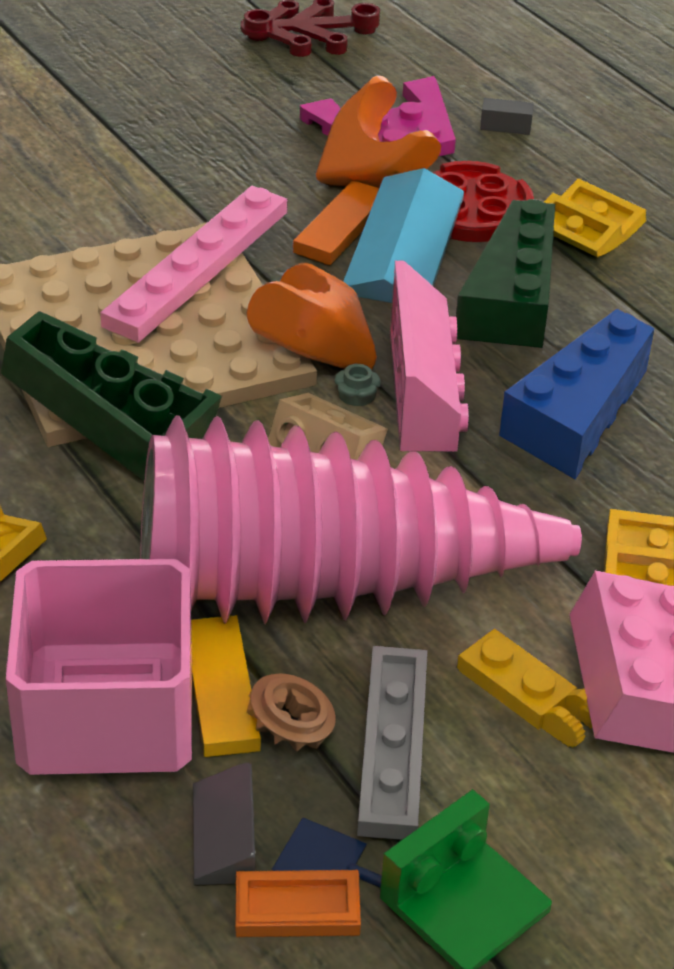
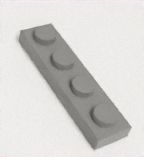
M373 646L357 836L403 840L418 829L428 650Z

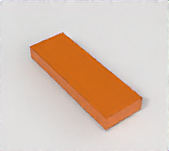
M351 181L293 240V253L331 265L363 231L379 188L358 181Z

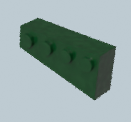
M536 199L525 201L512 200L458 294L456 308L457 339L543 348L549 306L555 204L544 203Z
M38 311L7 336L1 369L3 376L143 481L145 479L150 438L152 435L165 436L176 415L181 417L189 438L203 439L210 423L216 417L222 398L221 395L209 389H205L204 393H200L183 385V377L168 370H165L163 375L138 364V356L123 349L120 352L110 351L96 344L97 337Z

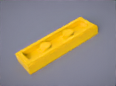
M237 615L229 616L226 624H224L222 617L191 620L192 687L204 757L261 751L260 731L256 730L257 719L247 713L251 684Z

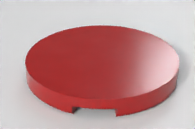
M479 161L443 163L440 165V170L432 172L464 191V198L450 239L458 241L489 242L512 200L525 201L534 199L531 188L523 179L515 180L501 173L500 166Z

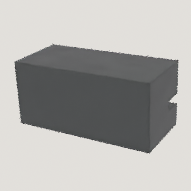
M484 98L480 130L530 135L534 103Z

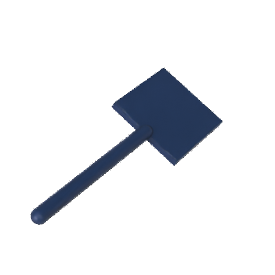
M303 817L271 871L359 870L360 880L381 888L382 875L356 865L367 843Z

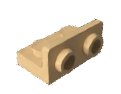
M305 393L279 400L268 440L271 446L280 448L290 429L297 425L304 431L310 451L319 453L329 435L336 431L344 438L350 458L358 460L359 455H361L365 446L371 440H377L383 446L388 429L315 395Z

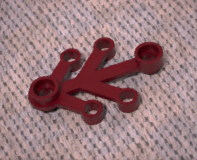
M282 0L278 3L277 7L270 11L265 9L247 11L244 14V19L241 21L240 29L243 34L254 41L272 38L290 45L289 52L293 56L305 57L310 55L311 38L326 43L325 50L328 53L340 55L347 52L348 37L343 33L332 32L326 29L354 27V30L359 34H372L380 24V8L372 3H358L352 7L351 15L334 16L333 0H314L312 5L300 13L297 1ZM289 31H295V32H298V33H300V34H299V35H296V34L291 33V32H289Z

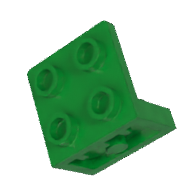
M473 789L387 850L383 855L380 899L455 969H479L550 912L552 900L486 843L490 803Z

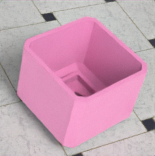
M177 559L31 561L16 571L6 669V687L15 761L18 766L29 775L177 772L192 760L190 568Z

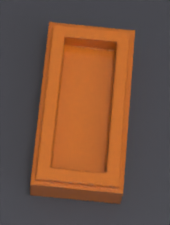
M359 870L236 871V937L360 936Z

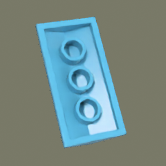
M425 168L383 177L343 282L353 288L358 297L392 303L396 260L408 263L434 287L464 198V191Z

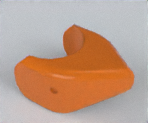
M375 76L341 107L334 118L316 171V178L325 185L346 187L351 181H358L380 188L383 177L429 168L438 159L441 153V144L432 132L428 130L412 132L401 139L391 142L379 141L378 133L381 129L382 118L393 106L397 91L387 78Z
M299 263L286 270L280 282H268L259 287L252 295L247 308V318L250 327L255 333L294 353L342 369L352 364H363L371 370L373 369L377 358L375 345L358 295L345 282L312 264Z

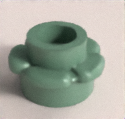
M363 364L349 365L335 376L339 398L344 403L352 406H363L371 403L375 399L377 387L381 385L379 375Z

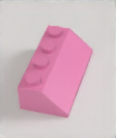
M395 260L390 340L400 451L457 452L459 432L468 431L469 419L468 404L460 403L464 400V374L456 373L460 372L461 349L460 345L456 344L457 318L449 316L447 298L408 263Z

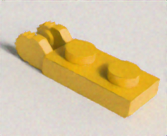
M495 628L458 655L457 669H459V672L538 730L544 729L558 741L560 740L563 744L567 745V747H576L586 737L584 734L586 731L580 722H583L590 729L593 728L585 688L577 689L575 685Z

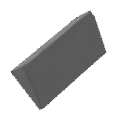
M252 763L236 765L193 783L194 885L236 884V871H255Z

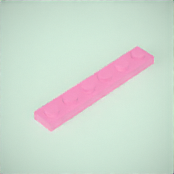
M250 186L101 311V327L139 343L287 213V198L273 194L264 188Z

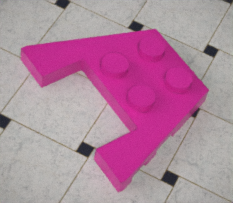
M431 76L404 82L402 96L408 102L402 103L400 107L391 108L382 118L381 129L378 133L379 141L391 142L401 139L412 132L428 130L432 132L441 144L439 156L454 153L456 139L436 78ZM332 98L300 105V119L308 125L312 123V120L322 126V133L328 136L334 118L341 108Z

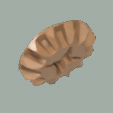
M270 674L259 679L249 694L250 702L247 713L257 719V731H269L274 735V744L284 740L288 741L295 751H298L304 745L317 749L325 738H329L334 729L336 716L330 700L318 687L305 679L290 674ZM284 704L286 705V708L289 709V712L292 716L299 718L298 721L291 719V716L287 711L281 710Z

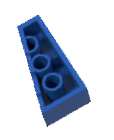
M618 309L614 310L504 392L499 436L576 480L582 471L583 462L597 448L600 436L606 428H610L616 419L619 407L627 402L646 373L655 328L636 319L631 314L624 313Z

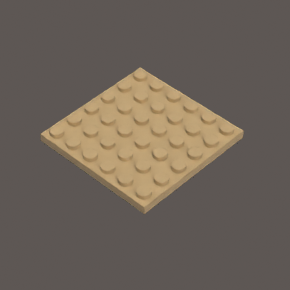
M206 223L176 231L166 230L156 235L136 239H121L111 244L81 247L70 252L50 256L40 255L30 260L0 264V343L4 351L7 336L38 311H41L97 337V345L110 351L120 352L123 349L138 356L137 363L162 375L165 370L181 376L184 378L183 385L200 393H204L205 389H209L221 395L219 408L317 385V370L309 358L255 333L250 327L247 318L248 304L254 292L263 285L243 253L238 255L139 343L101 327V311ZM22 390L47 447L86 439L85 436Z

